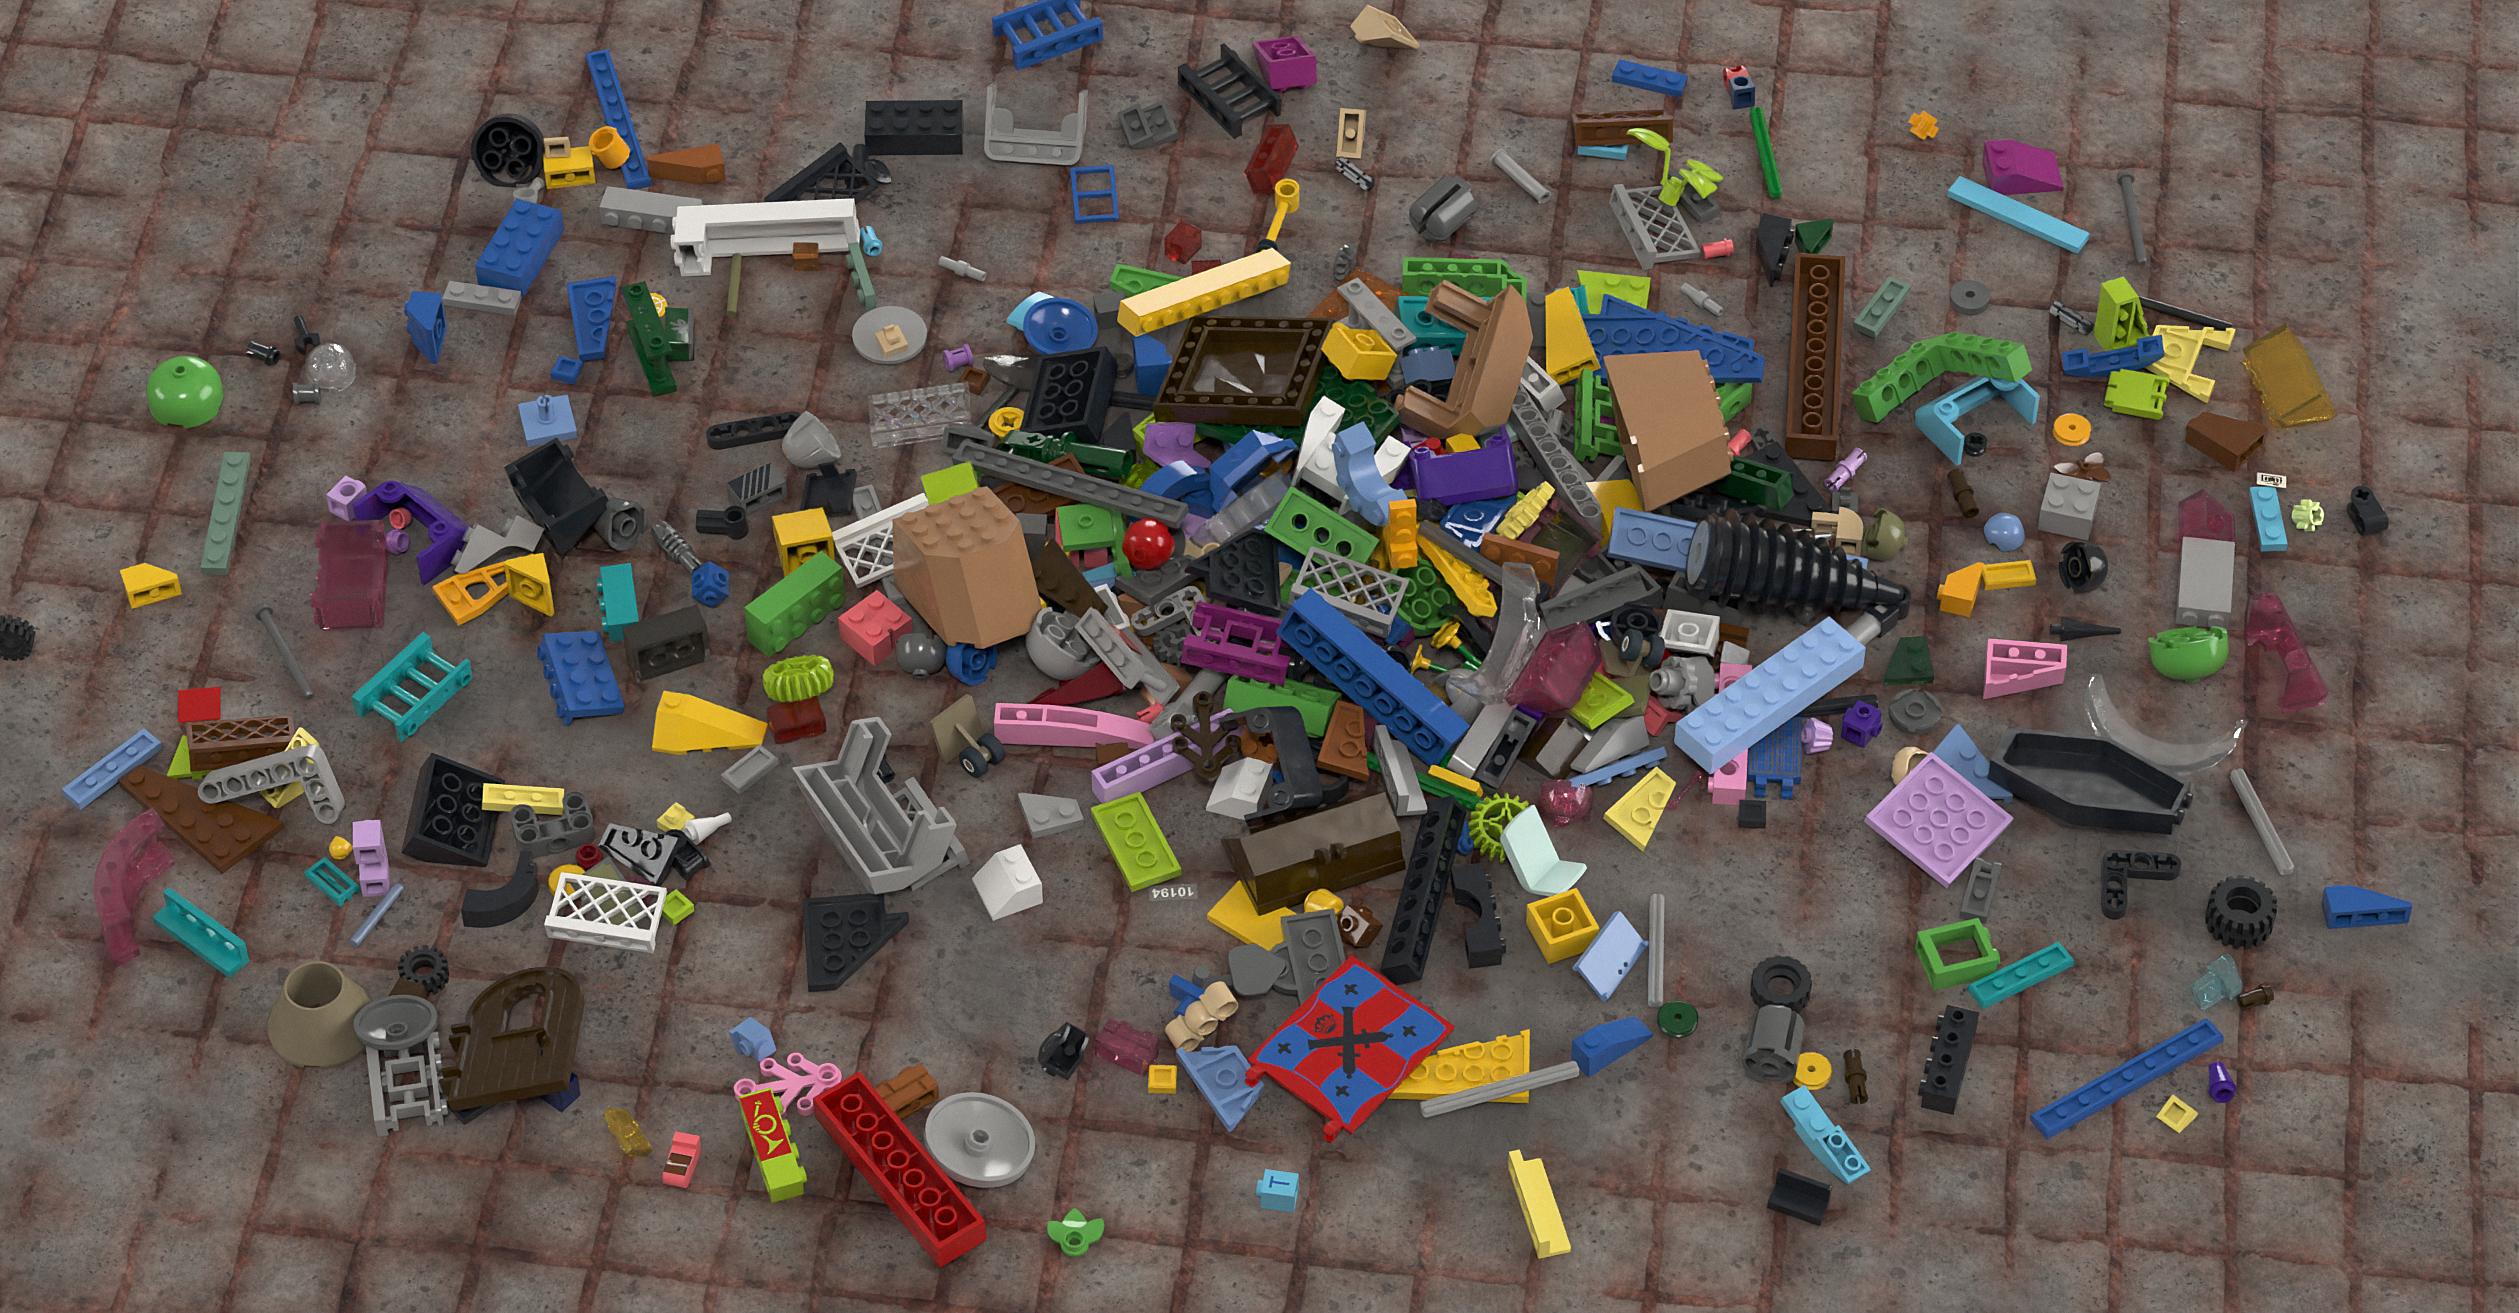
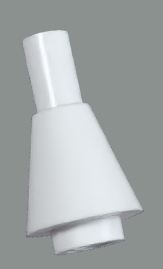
M726 812L714 818L686 820L683 832L695 845H698L717 830L718 827L730 823L732 819L730 814Z

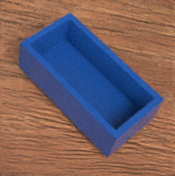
M516 198L475 265L478 285L521 291L522 298H524L564 232L561 210Z

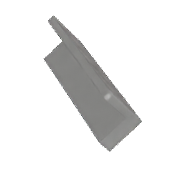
M1376 725L1373 748L1396 816L1426 814L1427 805L1407 747L1400 740L1390 739L1386 725Z

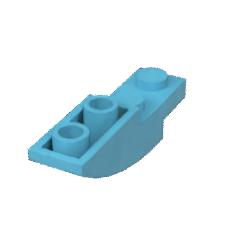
M1805 1085L1782 1097L1780 1103L1795 1122L1794 1130L1820 1162L1836 1177L1848 1185L1871 1171L1839 1125L1834 1127Z

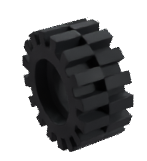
M4 615L0 616V656H4L3 660L8 661V658H12V661H17V658L23 660L25 656L28 657L30 652H32L36 631H34L32 625L29 626L27 620L21 622L22 618L17 616V619H13V615H8V618H5Z
M423 945L421 950H419L418 946L413 947L414 952L408 949L405 952L406 957L402 955L400 962H398L399 977L425 985L427 997H429V992H433L434 995L438 994L437 988L443 990L445 983L448 984L449 981L446 956H444L441 950L437 952V948L434 946L430 950H428V945ZM421 967L434 968L427 975L419 976L413 974L415 970Z

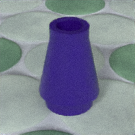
M2222 1062L2210 1064L2208 1067L2209 1095L2218 1103L2229 1102L2235 1096L2236 1085Z

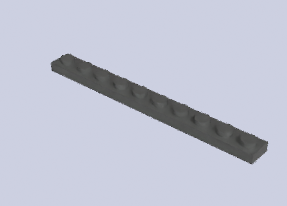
M965 440L952 456L953 465L972 461L974 471L1140 519H1157L1166 526L1175 529L1179 528L1189 512L1188 504Z

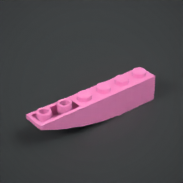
M996 703L994 733L1001 744L1096 747L1095 743L1105 745L1128 742V748L1141 749L1154 743V735L1149 730L1150 724L1135 719L1076 707Z

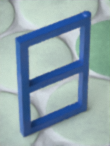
M1114 166L1070 168L1075 224L1118 221L1119 213ZM1109 172L1111 190L1077 192L1076 174ZM1112 197L1114 214L1080 216L1078 199Z

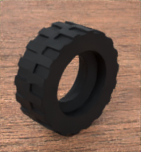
M1779 955L1766 958L1765 961L1759 962L1757 968L1753 970L1750 994L1753 997L1754 1004H1757L1759 1009L1767 1005H1783L1790 1008L1791 1011L1801 1012V1009L1805 1008L1810 1000L1812 987L1811 973L1808 972L1807 967L1801 964L1799 960L1792 959L1789 956L1781 957ZM1776 977L1787 978L1793 981L1795 989L1791 994L1777 995L1769 991L1768 982Z

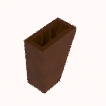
M2203 411L2196 419L2192 418L2188 422L2185 442L2235 473L2265 445L2268 427Z

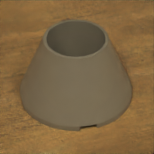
M323 961L304 963L288 975L270 1011L267 1022L270 1043L281 1058L301 1068H305V1065L320 1066L321 1069L341 1066L355 1059L366 1050V1045L355 1035L354 1019L363 1007L373 1002V999L368 992L335 965ZM318 1003H329L318 1008H308Z

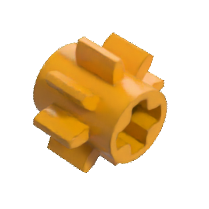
M1924 110L1920 115L1914 112L1908 121L1913 125L1910 131L1923 140L1927 136L1934 138L1939 130L1935 126L1938 120Z

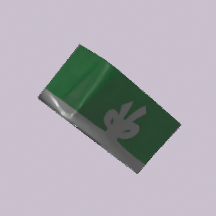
M665 307V333L673 354L666 356L667 361H694L693 308Z

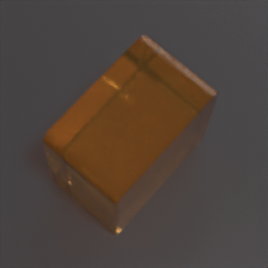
M794 242L792 254L794 271H819L818 243Z

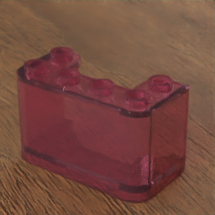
M383 520L320 522V531L315 533V547L320 548L318 550L319 565H322L321 569H317V584L320 586L316 587L315 592H311L310 595L311 607H316L314 609V623L319 624L320 629L383 627L388 571V551Z

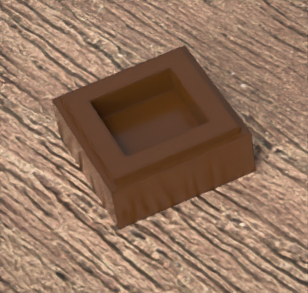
M967 366L957 381V388L980 396L991 379L990 373Z

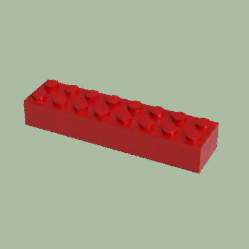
M860 1071L813 1098L815 1118L939 1268L986 1241L985 1220Z

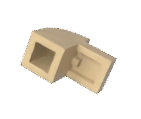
M1839 507V514L1813 512L1811 528H1814L1815 533L1830 531L1832 538L1836 539L1835 547L1841 546L1846 554L1860 557L1863 522L1854 511Z

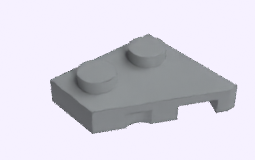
M1028 793L1018 794V801L1033 839L1084 826V818L1076 799Z

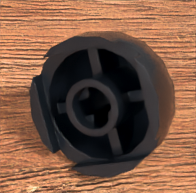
M2073 541L2064 546L2061 554H2064L2063 562H2059L2060 578L2067 589L2072 587L2075 593L2097 589L2105 581L2108 573V561L2104 551L2098 545L2089 541Z
M1628 601L1624 603L1623 607L1614 610L1610 630L1613 640L1620 647L1622 638L1628 629L1640 631L1643 635V640L1647 641L1650 635H1661L1664 622L1660 612L1658 615L1653 610L1652 605L1641 601Z

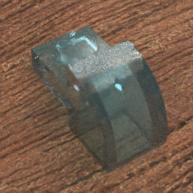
M2226 953L2205 967L2207 975L2189 986L2197 1007L2204 1011L2224 997L2232 1001L2242 990L2243 983L2233 957Z

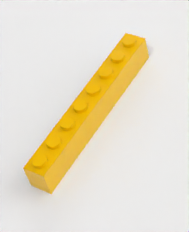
M1273 248L1121 300L1117 322L1135 337L1287 284L1291 263Z

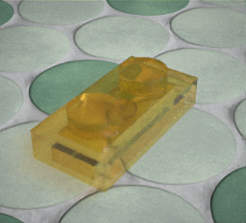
M608 1107L603 1113V1117L607 1121L610 1131L619 1140L622 1150L630 1156L648 1157L653 1148L629 1110Z

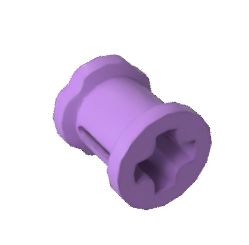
M964 344L962 348L956 350H944L942 352L945 366L949 372L953 371L956 367L966 364L972 366L974 364L972 352L968 344Z

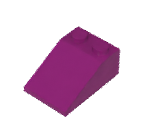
M1299 36L1252 42V48L1263 79L1273 91H1285L1287 87L1294 86L1297 88L1310 87V84L1317 83L1316 56Z
M2010 139L1985 141L1982 163L1989 189L2002 195L2063 191L2064 187L2054 152Z

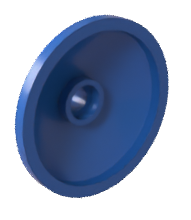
M1054 297L1043 299L1029 308L1024 317L1023 332L1028 343L1036 351L1046 355L1092 348L1097 339L1098 326L1093 314L1082 304L1071 299Z

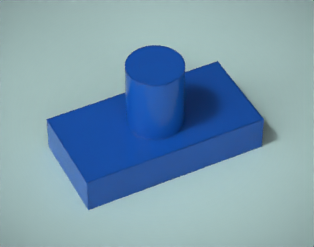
M1176 974L1169 980L1171 996L1181 1001L1174 1010V1015L1176 1017L1179 1015L1185 1016L1187 1007L1193 1002L1201 1000L1199 996L1205 992V990Z

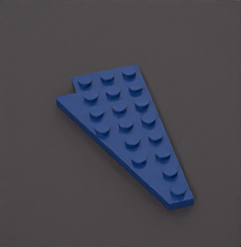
M1604 294L1600 314H1581L1601 367L1593 371V378L1596 375L1601 376V384L1608 383L1604 356L1699 350L1702 360L1707 359L1710 369L1708 376L1712 375L1715 383H1762L1765 359L1762 355L1617 297ZM1578 378L1567 382V384H1576Z

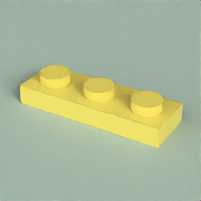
M484 783L482 810L511 812L513 807L519 804H526L533 808L534 813L563 815L562 799L564 797V789Z

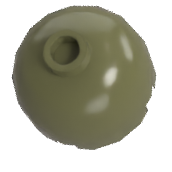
M1878 508L1872 515L1876 520L1872 525L1868 524L1865 529L1861 550L1865 551L1862 553V556L1872 560L1883 561L1893 558L1898 551H1903L1908 537L1905 536V527L1902 520L1896 514L1886 509Z

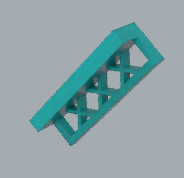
M170 887L163 891L166 906L152 917L155 925L228 978L235 975L249 962L246 945L243 940Z

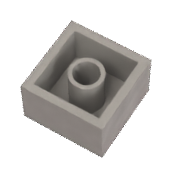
M2050 473L2041 506L2038 530L2088 540L2098 505L2101 483Z

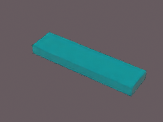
M2058 941L1969 984L1967 991L1983 1010L2072 967L2074 959Z

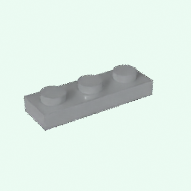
M449 281L442 299L445 306L515 316L522 295L521 291Z

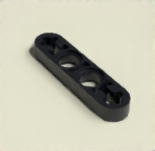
M790 411L713 425L706 431L707 444L711 449L722 450L783 439L792 426L790 423H794L801 414ZM766 425L774 427L771 431H763L761 428ZM740 430L749 431L745 436L736 434Z

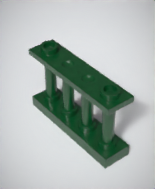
M643 281L621 287L632 320L625 321L626 329L652 396L657 397L677 392L676 382L665 357L673 354L646 282Z

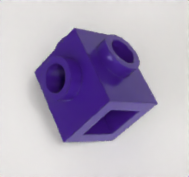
M1858 700L1853 708L1849 707L1844 714L1841 737L1865 748L1872 737L1876 738L1882 730V711L1873 705Z

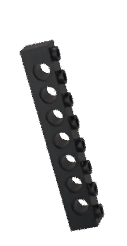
M1453 795L1427 801V813L1422 815L1380 968L1382 973L1396 986L1422 980L1467 813Z

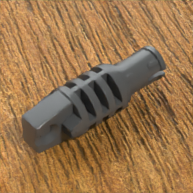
M665 521L652 526L651 534L659 546L675 563L682 564L691 576L694 571L704 565L693 554V549L688 542Z

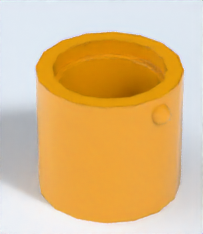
M610 126L599 128L589 139V148L592 150V155H596L606 168H617L627 161L630 149L617 133L616 128Z

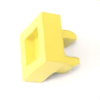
M676 802L657 820V827L665 832L671 829L683 831L685 821L695 819V817L688 813L685 807Z

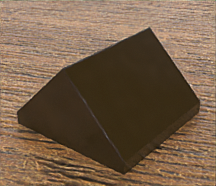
M1547 717L1525 746L1518 760L1561 785V781H1564L1572 771L1571 763L1589 743V740L1566 718Z

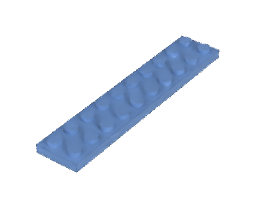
M1616 506L1607 557L1685 572L1688 550L1697 523ZM1846 554L1848 561L1857 558L1861 562L1862 568L1867 570V558ZM1862 604L1858 605L1856 609H1860ZM1843 605L1846 607L1855 608L1854 605Z

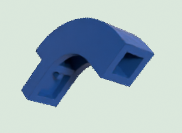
M1183 460L1159 469L1139 490L1176 500L1186 492L1209 489L1211 476L1206 473L1204 468L1200 466L1190 467ZM1127 515L1126 517L1132 523L1141 520L1140 518L1133 517L1130 515Z

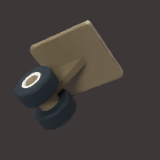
M1628 629L1625 632L1620 647L1613 641L1600 639L1599 647L1605 671L1616 677L1652 674L1653 667L1658 666L1662 660L1665 649L1664 639L1657 635H1650L1647 641H1644L1642 633L1634 629Z
M969 694L964 695L929 722L941 760L948 763L959 755L962 767L974 778H979L988 771L987 762L996 765L1006 756L1001 742L990 733L984 734L973 698Z

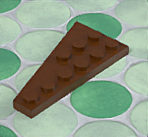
M140 765L118 780L119 786L221 874L284 829L282 821L232 801L224 800L217 803H206L198 796V788Z

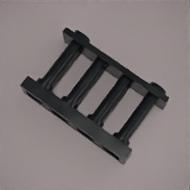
M1223 43L1220 45L1221 59L1197 71L1192 70L1186 63L1178 66V85L1235 139L1242 135V124L1247 118L1267 108L1277 117L1280 116L1282 99L1277 91H1273L1239 58L1236 51L1231 50ZM1224 67L1232 73L1211 85L1202 80ZM1239 80L1246 86L1244 89L1226 98L1220 97L1216 93ZM1253 94L1260 100L1240 112L1234 111L1230 107Z

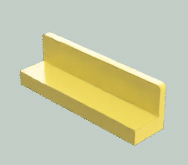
M1520 1150L1510 1151L1508 1169L1538 1259L1570 1252L1571 1246L1542 1160L1538 1158L1524 1161Z

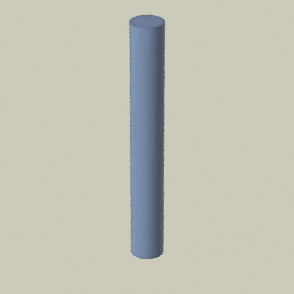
M394 884L350 938L349 943L353 947L360 945L403 892L404 888L401 884Z

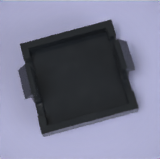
M835 462L818 464L822 475L817 476L816 473L807 474L800 511L823 507L825 515L849 513L857 478L856 470L847 469L845 473H839Z

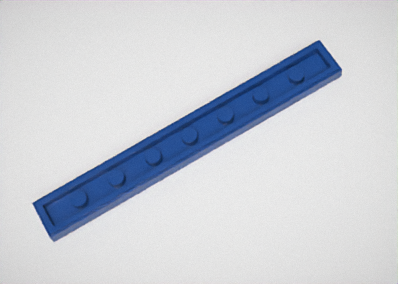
M609 49L585 54L586 62L606 125L616 128L617 133L630 149L627 161L620 166L626 187L631 190L650 187L651 179Z
M2205 1018L2033 1113L2030 1121L2048 1140L2222 1043L2224 1036L2208 1018Z

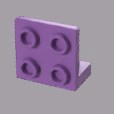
M1147 423L1143 453L1152 458L1153 462L1163 467L1183 460L1190 467L1200 466L1202 468H1209L1211 465L1209 460L1193 450L1196 429L1194 423Z

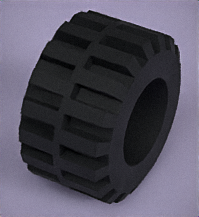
M2238 875L2235 879L2232 876L2227 877L2226 882L2220 880L2217 883V887L2214 886L2208 900L2205 924H2208L2207 929L2209 933H2214L2213 938L2217 941L2222 940L2223 945L2228 946L2230 944L2236 949H2239V946L2250 949L2251 945L2256 947L2261 945V942L2266 941L2269 938V934L2272 933L2277 913L2276 896H2272L2273 891L2271 888H2265L2264 882H2256L2253 877L2249 876V879H2246L2244 875ZM2232 910H2243L2250 914L2242 915Z

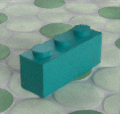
M631 563L600 567L601 578H596L598 593H603L604 597L599 598L601 613L606 612V617H601L603 633L609 632L610 642L641 638Z

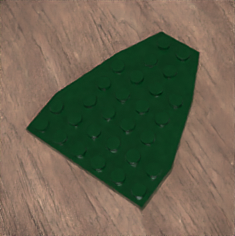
M1327 361L1302 426L1196 423L1195 425L1197 433L1234 445L1250 431L1255 430L1261 433H1273L1283 440L1291 438L1300 449L1310 414L1323 396L1345 408L1341 423L1334 434L1337 435L1339 432L1364 421L1376 442L1375 448L1401 421L1400 414L1394 408L1389 407L1388 402L1384 398L1379 399L1376 396L1375 390L1361 379H1346L1334 364Z

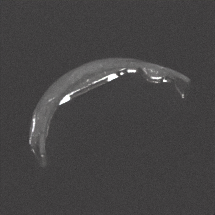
M1503 563L1501 611L1491 648L1481 666L1470 677H1449L1447 681L1483 704L1499 705L1505 702V698L1508 695H1514L1522 684L1525 673L1531 664L1535 650L1532 637L1534 631L1539 629L1540 620L1535 607V595L1540 593L1539 581L1531 564Z
M2091 674L2083 699L2085 711H2087L2096 736L2113 739L2179 776H2187L2204 771L2224 759L2237 746L2248 723V719L2241 718L2237 720L2236 726L2218 738L2199 744L2175 745L2152 739L2127 723L2112 704L2106 691L2102 674Z

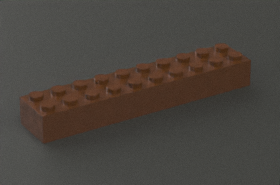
M1796 253L1785 432V452L1790 458L1835 461L1838 436L1845 256Z

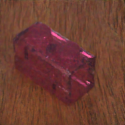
M1109 1019L1094 1042L1096 1056L1141 1076L1146 1075L1149 1065L1153 1064L1159 1055V1040L1148 1031L1142 1033L1133 1029L1125 1021L1117 1022Z

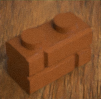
M921 1063L914 1067L904 1068L897 1077L890 1081H881L875 1089L900 1120L939 1098L937 1082L928 1074V1071Z

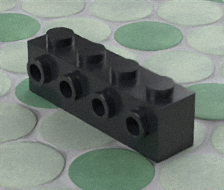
M1947 1005L1945 1014H1939L1936 1030L1940 1031L1939 1036H1933L1930 1052L1934 1053L1933 1058L1927 1057L1924 1074H1928L1927 1080L1921 1079L1918 1095L1923 1096L1922 1108L1954 1115L1975 1038L1980 1012Z

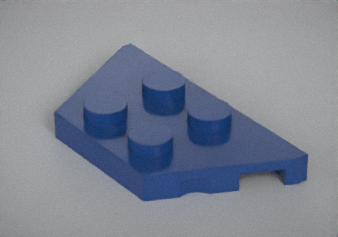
M1517 494L1509 495L1508 499L1488 498L1454 504L1440 522V529L1480 554L1484 533L1494 534L1496 532V528L1505 519L1504 515L1514 504L1516 505Z

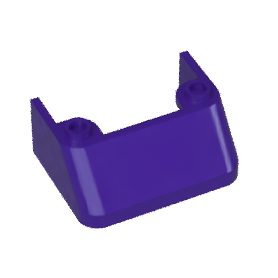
M1499 426L1500 435L1492 436L1486 442V448L1436 456L1435 452L1428 447H1418L1413 451L1410 442L1404 441V445L1411 448L1406 465L1408 480L1414 496L1420 501H1428L1431 497H1434L1443 505H1451L1517 493L1519 491V480L1512 443L1505 426Z
M386 481L352 504L357 531L360 534L399 506L409 510L416 520L428 528L429 539L434 544L416 556L420 580L423 585H426L451 567L452 564L450 563L457 550L461 551L465 544L462 538L469 526L419 487L397 481Z

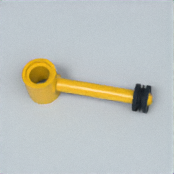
M1283 179L1275 185V207L1277 211L1266 239L1260 240L1257 253L1270 248L1277 251L1278 246L1275 241L1285 214L1293 213L1299 208V185L1296 181Z

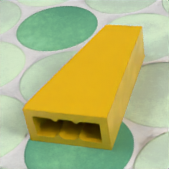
M1569 286L1545 296L1547 374L1560 386L1579 378L1583 368L1593 371L1600 369V364Z

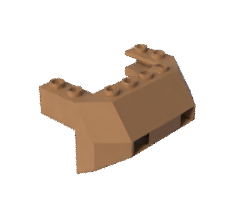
M1443 280L1430 291L1424 311L1467 333L1446 402L1413 386H1409L1404 396L1401 394L1397 395L1393 408L1400 414L1401 423L1431 438L1447 439L1461 433L1477 437L1499 429V426H1503L1508 422L1533 340L1526 301L1511 284L1487 302Z

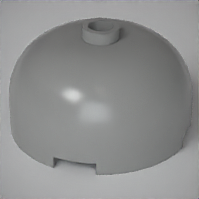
M1051 607L1040 610L1032 622L1031 631L1026 634V648L1034 664L1047 675L1062 681L1077 678L1102 660L1075 628L1080 619L1069 611L1065 610L1061 614L1053 612Z

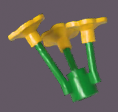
M1453 620L1449 623L1446 622L1433 636L1431 646L1437 649L1445 644L1450 647L1452 646L1467 658L1462 668L1475 671L1482 677L1488 665L1470 653L1461 644L1462 641L1455 636L1460 624L1458 622L1455 623ZM1420 644L1410 674L1413 675L1414 671L1419 667L1427 670L1431 668L1442 673L1450 669L1431 663L1430 659L1424 658L1422 656L1423 645Z

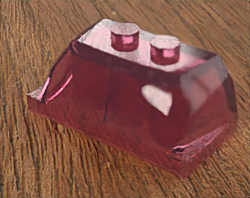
M1582 620L1544 634L1504 698L1510 706L1521 704L1531 710L1544 713L1561 712L1574 707L1582 698V692L1591 683L1592 676L1602 661L1598 642L1586 621Z

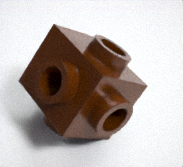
M1362 904L1359 906L1347 905L1338 914L1337 924L1340 937L1345 942L1354 946L1369 947L1383 925L1372 916L1373 911Z

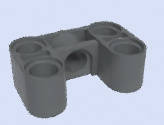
M571 791L565 794L562 799L564 815L561 818L545 822L537 821L534 810L529 805L519 804L513 807L510 812V818L519 853L521 851L532 852L533 859L592 843L595 839L592 814L585 795L579 791Z

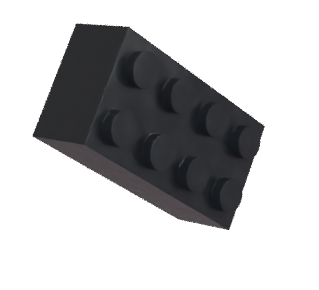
M963 100L866 101L864 137L865 145L870 149L869 156L963 155Z

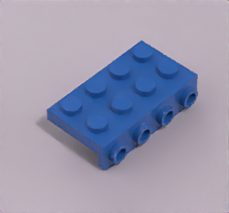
M599 631L543 634L541 644L537 646V657L539 660H542L544 678L549 681L550 696L552 699H555L556 713L558 718H561L563 725L570 726L572 717L623 714L625 706Z

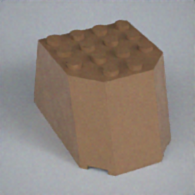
M1699 350L1608 355L1603 357L1617 434L1643 512L1649 513L1731 473L1730 464L1734 459L1731 447L1727 446L1728 442H1730L1729 431L1727 427H1723L1725 426L1722 411H1719V407L1722 406L1718 391L1713 392L1716 390L1715 382L1712 375L1708 376L1710 369L1707 359L1702 360Z
M987 486L976 488L972 492L953 496L949 500L938 504H930L921 510L908 512L901 517L892 519L894 586L947 645L956 646L957 642L975 644V648L984 649L1031 631L1032 622L1039 611L1042 610L1021 523Z

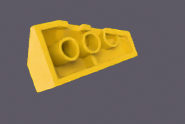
M663 691L656 712L652 751L682 755L687 754L689 750L703 749V752H712L711 748L727 747L729 750L754 748L759 744L762 746L768 723L688 694Z

